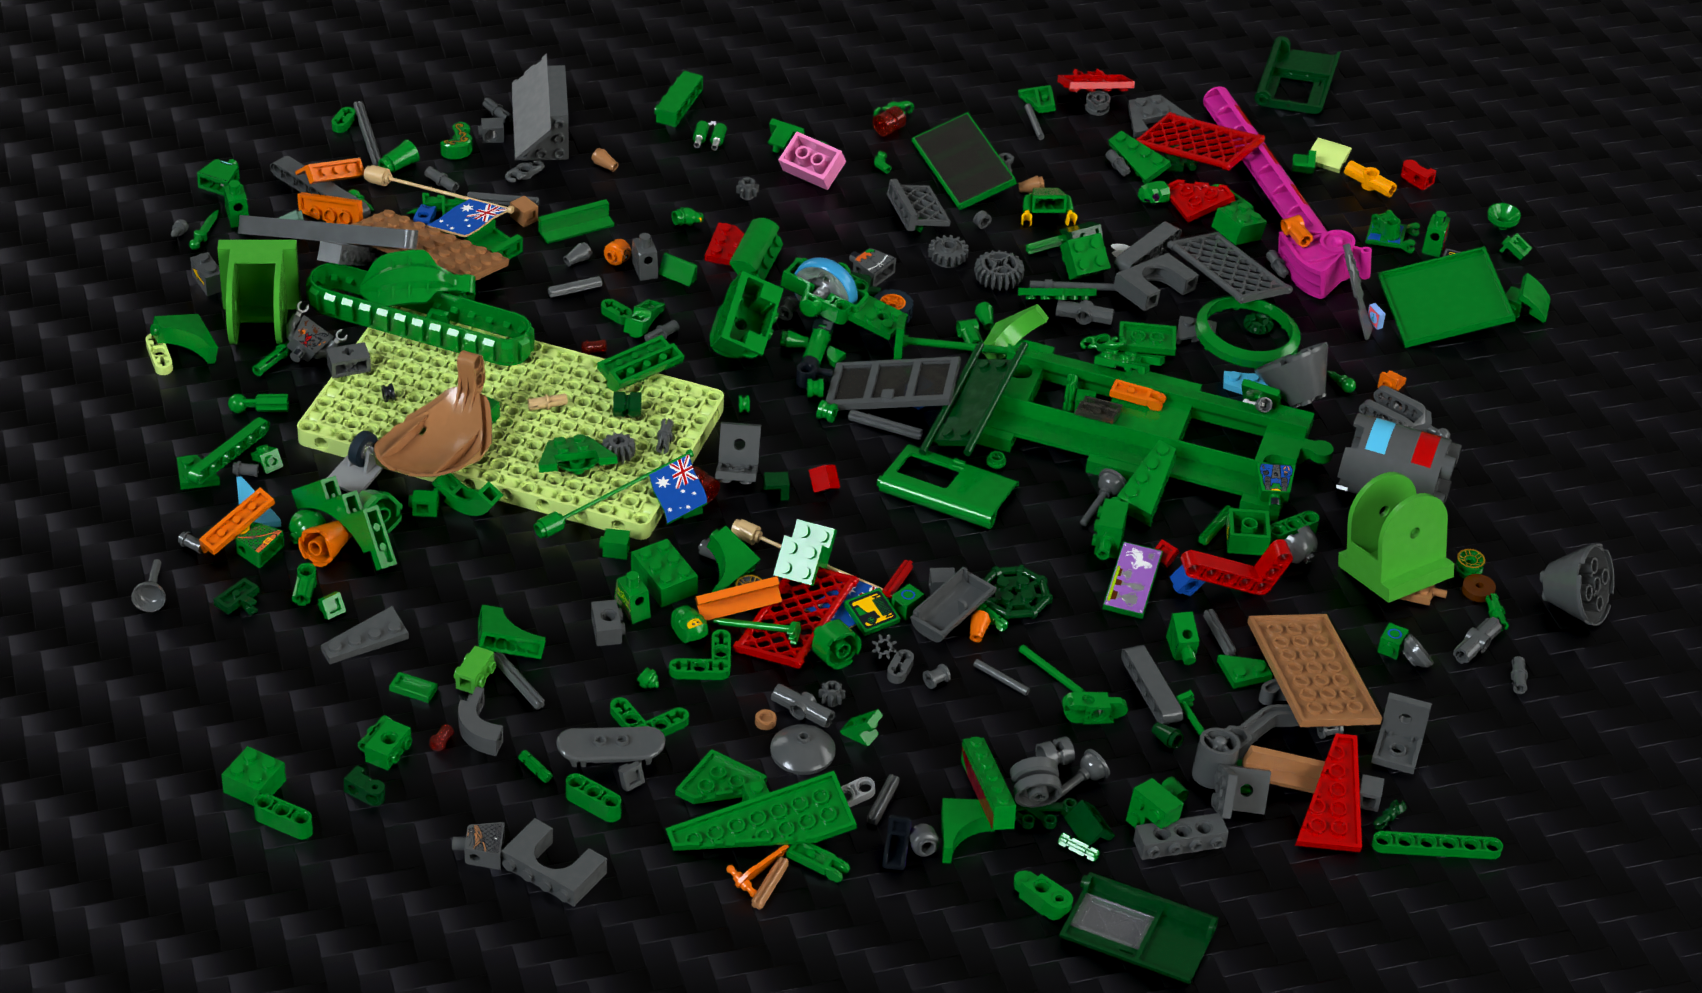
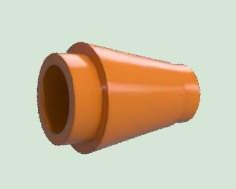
M977 610L970 617V639L974 642L982 641L991 622L990 615L987 612Z

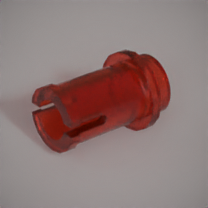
M605 339L596 341L585 340V342L581 343L582 352L588 355L592 352L607 350Z
M447 724L442 725L437 734L430 738V747L435 751L443 750L446 747V742L454 734L453 728Z

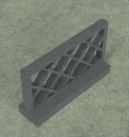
M890 179L887 196L907 231H914L915 225L950 226L951 221L930 186L900 185L897 179Z

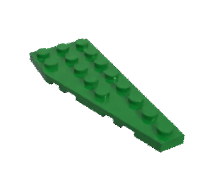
M834 771L670 826L666 828V833L673 851L816 843L857 829V824Z

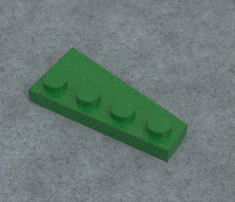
M1123 131L1118 132L1109 139L1111 148L1120 157L1124 158L1125 163L1132 167L1134 173L1141 177L1144 184L1150 183L1171 167V161Z

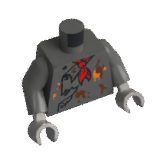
M301 302L297 303V311L292 314L286 325V338L289 340L287 348L292 351L290 358L295 362H299L301 359L310 362L312 359L326 358V349L338 347V343L346 341L348 335L343 339L339 338L338 334L342 332V329L336 332V338L332 340L334 336L305 315L301 317V314L308 310L309 305L302 311L299 308Z

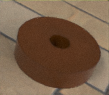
M1482 574L1467 576L1462 585L1463 594L1475 602H1486L1485 598L1487 595H1489L1491 600L1490 594L1495 593L1496 590L1494 581Z

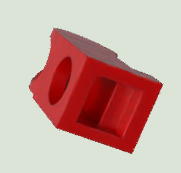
M1405 160L1401 176L1419 189L1425 190L1434 184L1437 171L1432 168L1426 169L1414 160Z

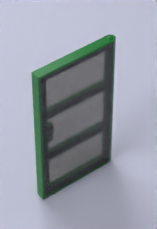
M968 112L919 134L911 140L959 210L1017 184L1013 174Z

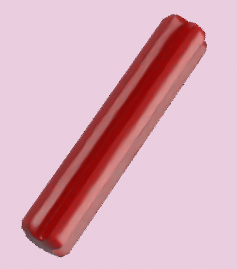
M903 560L883 588L882 592L886 597L892 598V595L896 593L913 569V562L911 560Z

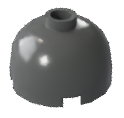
M1309 525L1298 529L1299 533L1291 534L1285 539L1293 556L1292 564H1299L1301 562L1307 564L1315 557L1313 554L1317 550L1318 541Z

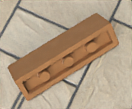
M1254 745L1250 746L1242 758L1244 767L1270 770V784L1314 793L1325 761Z

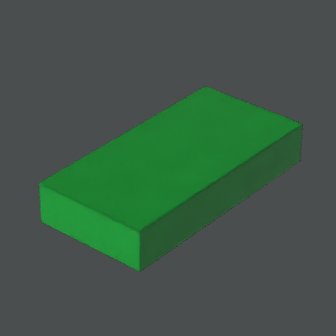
M398 672L389 685V691L426 703L430 702L438 690L437 683L402 672Z

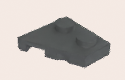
M1180 316L1176 344H1181L1182 340L1191 339V342L1199 341L1195 331L1197 318ZM1208 320L1210 328L1215 333L1217 322Z

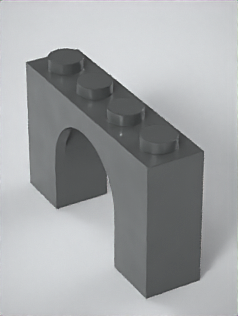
M1169 253L1116 273L1113 289L1145 311L1157 306L1161 292L1160 289L1149 281L1163 282L1184 295L1196 289L1199 274Z
M534 818L501 851L502 866L507 871H512L521 876L525 881L540 887L543 891L558 897L562 902L575 906L607 874V858L588 848L568 867L552 869L541 865L537 858L553 843V828Z

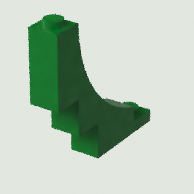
M336 476L291 490L297 510L302 508L318 509L328 513L342 523L358 542L363 553L371 551L376 570L397 564L379 506L376 505L363 509L357 490L341 494Z

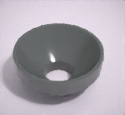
M1409 634L1404 640L1403 654L1414 667L1428 668L1432 666L1434 662L1418 640L1412 634Z

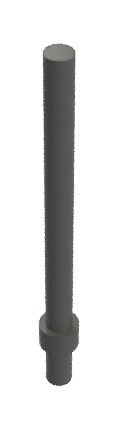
M1045 279L1044 281L1030 280L1029 283L1030 288H1097V290L1116 291L1113 289L1114 284L1059 282L1052 279Z

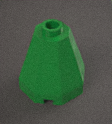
M369 489L362 490L358 494L363 509L376 505L379 506L387 533H390L401 521L400 509L402 510L403 505L389 492Z

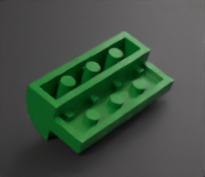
M756 218L751 221L729 262L737 275L744 271L765 280L783 246L781 238L777 235L780 227L775 222L766 218Z
M660 335L598 362L597 369L607 380V387L616 392L682 363L685 356L674 343L669 344Z

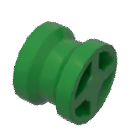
M807 379V398H812L813 396L823 398V379Z
M821 400L816 417L818 419L825 418L828 422L832 423L838 412V404H828L827 401Z

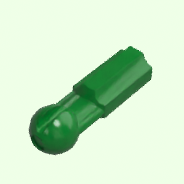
M234 394L228 400V407L235 413H241L246 408H255L257 412H288V394H257L255 399H246L241 394Z

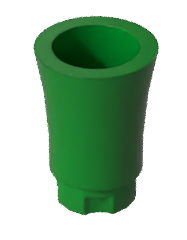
M405 139L400 145L379 159L378 166L390 169L391 173H394L405 166L418 162L420 159L418 150L411 141Z

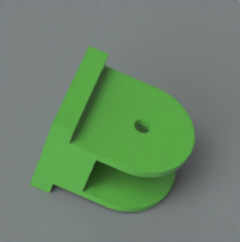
M219 240L217 249L223 309H226L229 343L237 344L240 323H274L276 343L283 344L285 341L288 309H296L297 303L301 302L297 240Z
M1387 472L1376 476L1359 491L1350 507L1347 549L1339 552L1338 566L1388 603L1454 577V563L1446 558L1448 514L1445 505L1440 499L1431 494H1417L1413 482L1401 473ZM1385 506V510L1379 514L1381 508Z

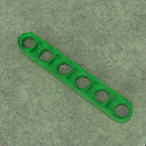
M261 417L256 418L194 465L188 474V480L196 485L204 483L265 436L269 430L270 422Z
M1378 831L1373 836L1372 847L1379 853L1497 859L1501 856L1503 843L1494 837ZM1377 840H1385L1388 842V844L1382 845L1378 843ZM1399 841H1407L1410 845L1403 846ZM1422 842H1428V843H1430L1432 846H1431V847H1425V846H1423L1421 843H1422ZM1450 843L1454 848H1446L1443 844ZM1465 845H1473L1476 849L1470 850ZM1487 846H1495L1498 850L1491 851Z

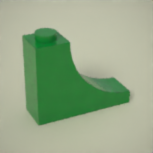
M199 314L154 316L150 332L157 343H168L188 348L199 354L207 364L215 363L218 346Z
M724 526L721 530L716 529L709 536L711 540L707 548L714 555L719 567V582L712 592L734 587L737 579L741 576L749 575L755 570L761 560L727 526Z
M488 605L481 606L478 619V647L498 653L536 659L542 658L545 637L528 633L515 626L507 619L503 608Z
M943 798L941 810L942 863L952 862L954 850L966 838L982 832L995 831L992 830L978 799Z

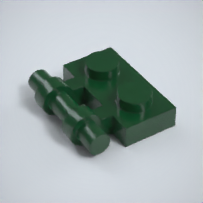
M1172 145V146H1169V147L1174 148V147L1179 146V145ZM1193 148L1185 149L1183 151L1188 152L1189 150H1193ZM1164 153L1165 158L1171 161V167L1166 171L1183 172L1184 168H1189L1191 171L1196 170L1197 161Z

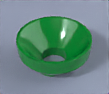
M1496 203L1489 207L1487 216L1495 227H1498L1500 230H1507V228H1511L1519 223L1521 213L1513 205Z

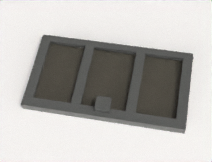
M961 357L837 362L826 401L828 404H838V410L951 405Z

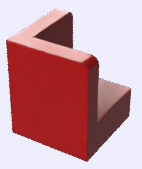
M822 465L809 470L814 493L840 488L835 465Z

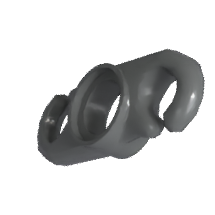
M534 160L533 163H520L517 167L506 173L505 179L508 182H516V179L511 177H517V180L530 179L533 175L543 170L544 163L540 160Z

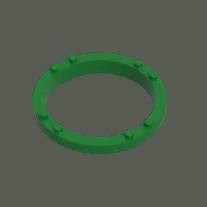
M1233 296L1214 299L1200 309L1195 323L1197 338L1205 350L1210 351L1215 356L1229 363L1254 368L1255 370L1286 355L1296 354L1301 340L1300 330L1296 322L1279 307L1261 299L1242 304L1236 301ZM1233 308L1234 310H1239V308L1257 311L1267 314V316L1276 320L1281 325V328L1286 330L1289 342L1278 349L1270 351L1245 350L1219 338L1210 328L1207 319L1212 314L1222 312L1224 309Z

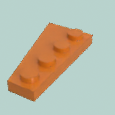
M305 192L297 194L299 211L302 210L303 214L317 220L321 219L326 221V223L351 225L363 219L362 200Z

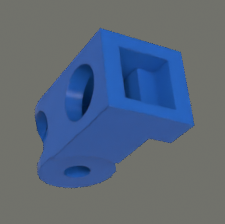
M421 204L413 217V221L423 222L425 225L436 220L437 207Z

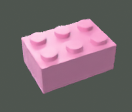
M799 132L795 133L778 159L783 171L826 190L830 188L846 163L841 150Z

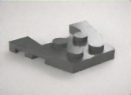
M1162 95L1137 98L1128 102L1134 138L1140 137L1148 130L1146 124L1160 121L1169 112L1194 119Z

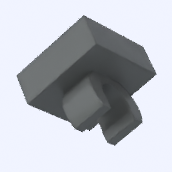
M635 761L619 767L622 789L628 792L645 783L641 763Z

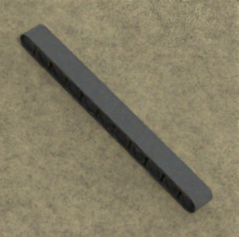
M239 215L238 234L417 250V230Z

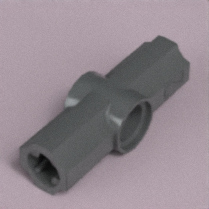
M1058 300L1056 316L1075 319L1082 325L1089 324L1090 322L1112 325L1114 309L1094 306L1088 300H1083L1080 303Z
M1495 617L1486 618L1477 628L1472 627L1467 632L1464 640L1454 649L1453 655L1456 661L1461 664L1468 663L1479 652L1484 653L1489 647L1491 640L1501 632L1502 625L1499 623V620Z
M778 684L771 695L772 701L788 708L792 716L798 720L807 718L824 728H828L835 717L834 711L817 703L815 697L808 692L800 694L782 684Z

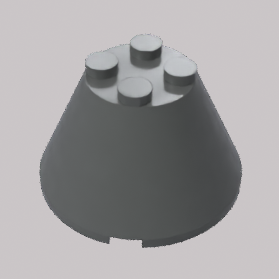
M1322 342L1304 348L1296 354H1289L1258 367L1254 371L1268 386L1279 389L1281 399L1290 407L1305 406L1312 403L1315 399L1318 400L1327 396L1325 392L1328 344L1327 342Z
M1594 543L1550 562L1545 571L1540 573V582L1543 583V601L1555 605L1588 625H1600L1606 619L1611 605L1608 604L1609 595L1614 594V568L1609 551L1603 549L1602 544Z

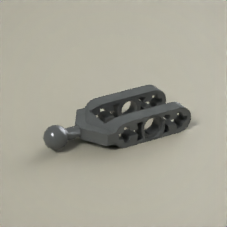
M1382 385L1374 392L1376 402L1369 399L1359 406V413L1387 420L1383 417L1384 414L1389 419L1387 421H1397L1400 419L1403 423L1407 421V425L1413 426L1414 429L1450 439V432L1446 428L1437 429L1432 426L1431 412L1426 410L1422 403L1388 386ZM1397 401L1402 404V407L1397 404Z

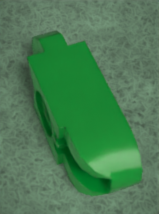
M1071 692L1062 699L1066 718L1070 722L1083 723V725L1114 723V719L1122 717L1128 712L1127 702L1121 697H1108V692Z
M1019 871L1015 874L1013 884L1015 890L1019 892V898L1042 916L1045 915L1051 920H1059L1072 910V894L1045 875L1040 874L1037 876L1031 871Z

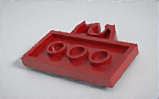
M1074 69L1073 75H1058L1057 82L1062 84L1063 87L1069 88V91L1078 92L1079 89H1085L1086 91H1096V89L1112 91V89L1116 88L1119 91H1128V88H1134L1135 81L1122 74H1105L1099 69H1096V72L1087 71V74Z

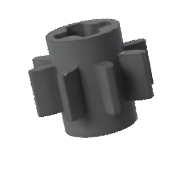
M750 177L743 178L736 186V193H740V197L744 200L753 199L757 196V192H759V184H755V180Z
M879 634L880 640L878 642L872 641L876 645V649H873L872 652L880 653L879 659L883 655L890 659V653L897 652L893 648L897 641L892 642L890 634L887 635L886 639H883V636ZM885 641H887V646H889L890 649L882 652V647H880L879 645L880 643H885Z
M828 681L822 683V689H819L818 697L822 698V704L828 707H835L838 704L841 705L842 699H845V690H842V684L836 681Z

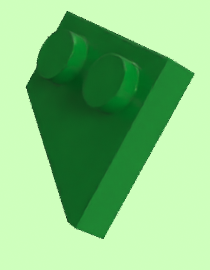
M1051 85L1018 90L1019 97L1027 104H1031L1036 112L1049 113L1056 111Z
M1218 655L1217 662L1233 689L1267 682L1272 679L1273 674L1264 660Z

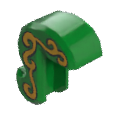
M457 122L452 126L455 133L453 139L440 142L441 155L447 159H462L472 153L470 126L465 122Z

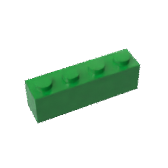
M683 71L676 78L673 86H670L668 93L663 95L661 102L656 105L654 110L656 122L676 127L702 92L703 76Z

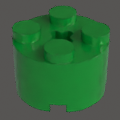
M836 619L827 622L823 626H818L814 630L812 649L828 666L833 669H842L853 662L852 657L855 653L859 654L861 639L844 622Z

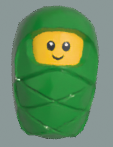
M683 605L672 612L671 626L678 638L685 644L700 640L709 635L706 620L690 606Z

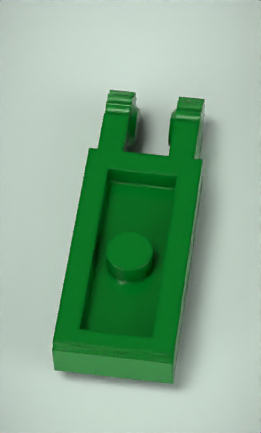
M812 843L792 844L786 851L787 858L822 875H826L829 880L836 883L843 879L842 873L846 874L850 870L847 862Z

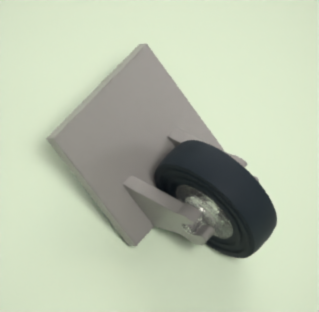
M369 431L358 433L350 444L348 455L327 478L336 476L340 489L348 493L357 490L359 494L362 490H365L383 470L382 467L376 465L374 444L378 441L377 436Z

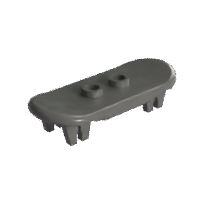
M651 726L571 728L559 734L556 745L560 754L570 760L572 767H577L578 761L581 762V767H586L587 763L637 761L642 765V760L646 761V765H650L652 759L662 752L666 739L661 730Z

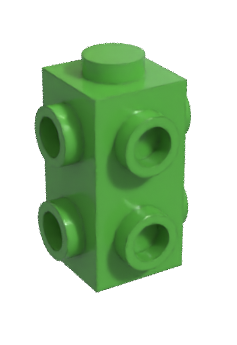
M474 646L471 652L465 655L461 666H458L454 672L456 689L473 694L476 687L483 688L487 677L496 668L494 652Z

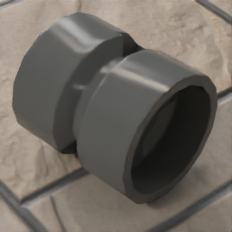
M1067 736L1054 739L1052 742L1046 741L1036 745V757H1049L1060 766L1069 765L1075 761L1074 747Z

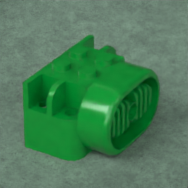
M741 271L731 282L724 303L717 311L710 332V347L716 353L730 358L746 357L753 359L758 355L763 356L767 341L770 340L774 331L771 329L772 325L776 322L779 315L777 309L784 288Z

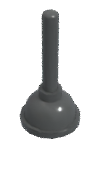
M1108 468L1102 469L1098 480L1099 495L1081 519V525L1087 526L1105 498L1114 497L1120 493L1127 483L1120 473Z
M159 559L153 561L149 580L138 584L133 589L131 595L133 604L145 612L159 610L163 607L166 600L163 588L157 584L161 567Z
M1087 749L1084 752L1078 774L1062 785V796L1083 780L1097 781L1107 779L1110 776L1109 767L1100 754L1093 749Z

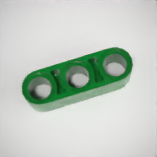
M1305 511L1271 524L1270 544L1275 540H1285L1289 535L1299 533L1297 530L1307 525L1316 535L1319 515L1313 511Z
M573 773L567 776L566 798L568 801L607 822H616L621 818V797L617 793L581 774Z
M266 793L259 794L254 798V814L256 821L301 840L312 836V815L309 811Z

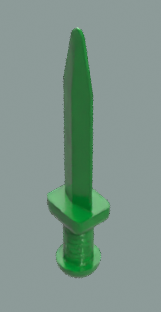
M219 210L214 211L206 219L200 230L194 231V239L189 242V247L192 250L199 249L200 243L207 241V233L217 220Z

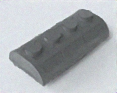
M962 567L913 610V615L910 617L914 628L923 636L934 642H940L996 592V587L972 574L967 568Z

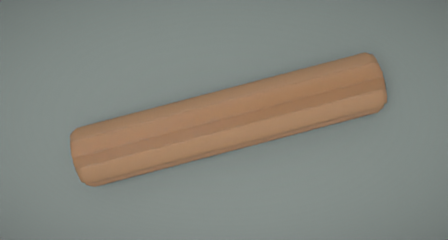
M782 856L777 858L752 899L751 905L753 908L758 910L763 908L788 867L789 860Z

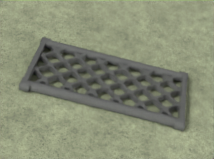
M1219 232L1173 240L1167 243L1169 249L1182 256L1232 295L1240 304L1289 294L1293 291L1289 284H1285Z

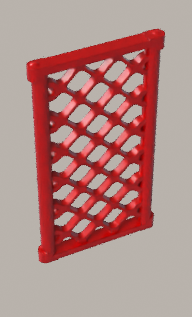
M1169 112L1136 140L1154 151L1213 165L1229 171L1265 141V136ZM1182 123L1186 124L1184 126L1176 127L1177 125H1180ZM1195 127H1199V128H1200V129H1196V130H1190V129L1195 128ZM1188 130L1186 132L1178 133V131ZM1210 130L1215 131L1213 133L1204 134L1205 132H1208ZM1224 134L1229 135V136H1225V137H1218V136H1221V135H1224ZM1164 135L1162 137L1154 138V136ZM1190 136L1188 138L1180 139V137ZM1216 137L1215 139L1206 140L1207 138ZM1237 138H1243L1242 140L1233 141ZM1165 141L1164 143L1156 144V142ZM1192 142L1191 144L1182 145V143ZM1218 143V145L1208 146L1209 144ZM1177 144L1179 145V146H1176V147H1174V148L1169 147V146H1172V145H1177ZM1245 144V146L1235 147L1236 145ZM1226 147H1233V148H1231V149L1223 150V148H1226ZM1193 148V150H1189L1188 152L1183 151L1185 149ZM1220 149V151L1210 152L1212 150ZM1202 152H1208V153L1203 154V155H1199V154H1198V153H1202ZM1235 153L1233 155L1225 156V154ZM1219 155L1222 156V157H1219V158H1217V159L1212 158V157H1214V156H1219Z
M818 568L814 586L818 585L820 589L815 591H809L808 587L811 586L803 583L797 586H790L789 583L792 580L782 578L778 585L780 595L790 593L793 597L782 599L780 603L762 607L753 621L762 622L763 619H773L775 623L772 624L786 625L791 624L792 621L806 620L807 624L801 625V630L811 629L813 632L805 635L800 633L798 642L803 643L802 648H792L790 645L791 640H788L785 636L788 635L786 632L768 634L767 630L747 628L741 638L735 641L731 647L732 650L740 654L750 655L797 669L801 668L804 658L812 648L814 630L818 626H823L830 622L849 592L859 583V578ZM832 581L834 584L828 587L822 586V583ZM801 589L806 591V593L801 595H795L794 591ZM837 590L839 594L828 596L826 592ZM823 594L825 598L819 600L813 599L815 595ZM810 598L811 602L800 604L799 600ZM796 602L797 606L787 608L785 604ZM829 603L830 607L820 609L817 605ZM782 606L784 610L773 612L771 608ZM815 607L816 611L806 613L804 609ZM801 611L802 615L792 617L790 613ZM787 615L788 619L778 621L776 617ZM814 616L822 618L820 621L814 622L809 620L810 617ZM754 632H764L765 636L754 638L753 634ZM783 637L784 641L773 643L772 639ZM769 641L770 645L765 647L758 646L760 642ZM788 646L789 650L778 652L776 648Z

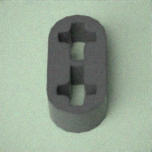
M902 649L894 655L887 669V679L891 683L900 684L907 678L914 663V654L911 651Z

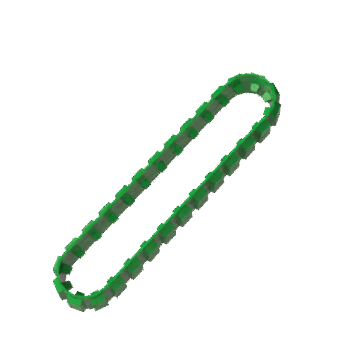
M325 263L312 270L306 281L307 300L310 301V305L317 312L323 315L456 353H460L463 350L482 355L484 361L498 365L511 366L520 364L528 359L530 353L534 350V328L531 327V323L525 316L512 311L444 292L434 294L424 304L397 305L428 314L430 308L449 311L450 321L513 338L503 339L332 291L337 289L360 295V285L368 272L366 270L348 265Z

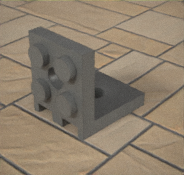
M721 422L719 459L715 479H720V482L724 483L737 480L741 484H752V482L756 481L761 425ZM736 439H743L745 447L741 449L735 447L734 441Z
M1389 692L1382 726L1371 763L1414 774L1432 703ZM1402 714H1408L1411 717L1407 718L1404 717ZM1393 749L1400 750L1401 753H1396Z
M1218 763L1219 771H1216L1215 793L1212 794L1211 805L1222 818L1231 819L1232 811L1265 814L1271 771ZM1244 784L1251 785V791L1247 795L1240 793V788Z

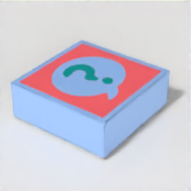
M1376 303L1370 304L1368 310L1370 322L1377 330L1382 329L1385 313Z

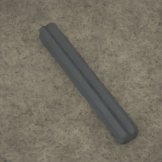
M480 192L467 193V197L510 206V202L522 197ZM526 196L532 202L539 206L538 197Z
M850 410L848 415L850 421L917 440L921 439L923 435L922 429L856 410Z
M501 652L494 653V661L497 667L531 705L538 710L544 707L545 700Z

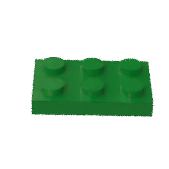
M1120 321L1119 338L1120 336L1125 337L1126 344L1119 348L1118 351L1175 356L1176 326Z

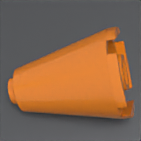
M338 520L305 529L298 539L299 550L305 559L308 558L313 562L311 564L323 567L331 563L351 538L352 534Z

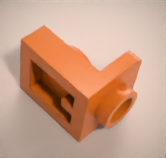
M1390 370L1388 373L1382 372L1379 377L1378 388L1385 385L1399 391L1404 386L1406 378Z

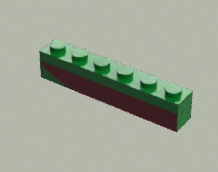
M980 737L963 739L961 763L992 830L1014 829L1016 804L985 739Z

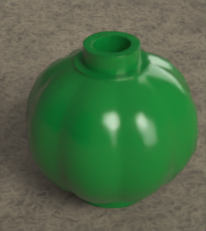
M299 510L296 512L289 523L290 540L294 544H298V539L305 529L326 523L324 517L319 512L311 510Z

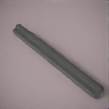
M362 101L354 102L356 116L372 164L378 166L381 155Z

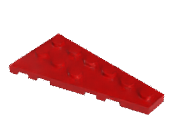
M1335 734L1295 846L1361 852L1362 832L1357 735Z

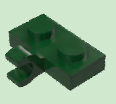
M243 578L214 598V606L227 614L242 606L246 613L253 615L258 611L253 606L257 603L253 597L260 593L259 586Z

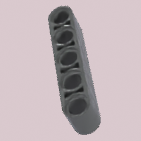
M1164 221L1117 256L1114 268L1123 271L1158 257L1168 249L1167 243L1169 241L1180 239L1182 230Z
M1140 645L1123 649L1121 656L1124 666L1157 722L1164 725L1181 722L1183 720L1182 708L1146 647Z

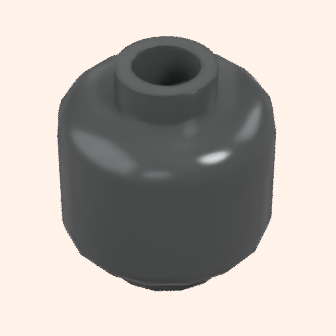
M921 823L911 828L909 844L916 855L926 857L936 852L940 842L937 833L931 825Z

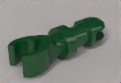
M1397 799L1394 800L1390 807L1383 811V815L1373 822L1376 825V830L1384 829L1388 822H1392L1396 818V815L1403 813L1407 809L1404 800L1400 804H1398Z

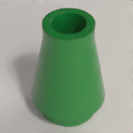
M988 302L979 303L976 306L975 314L983 328L991 330L994 326L993 307Z
M788 329L787 331H782L780 346H784V348L807 347L808 337Z

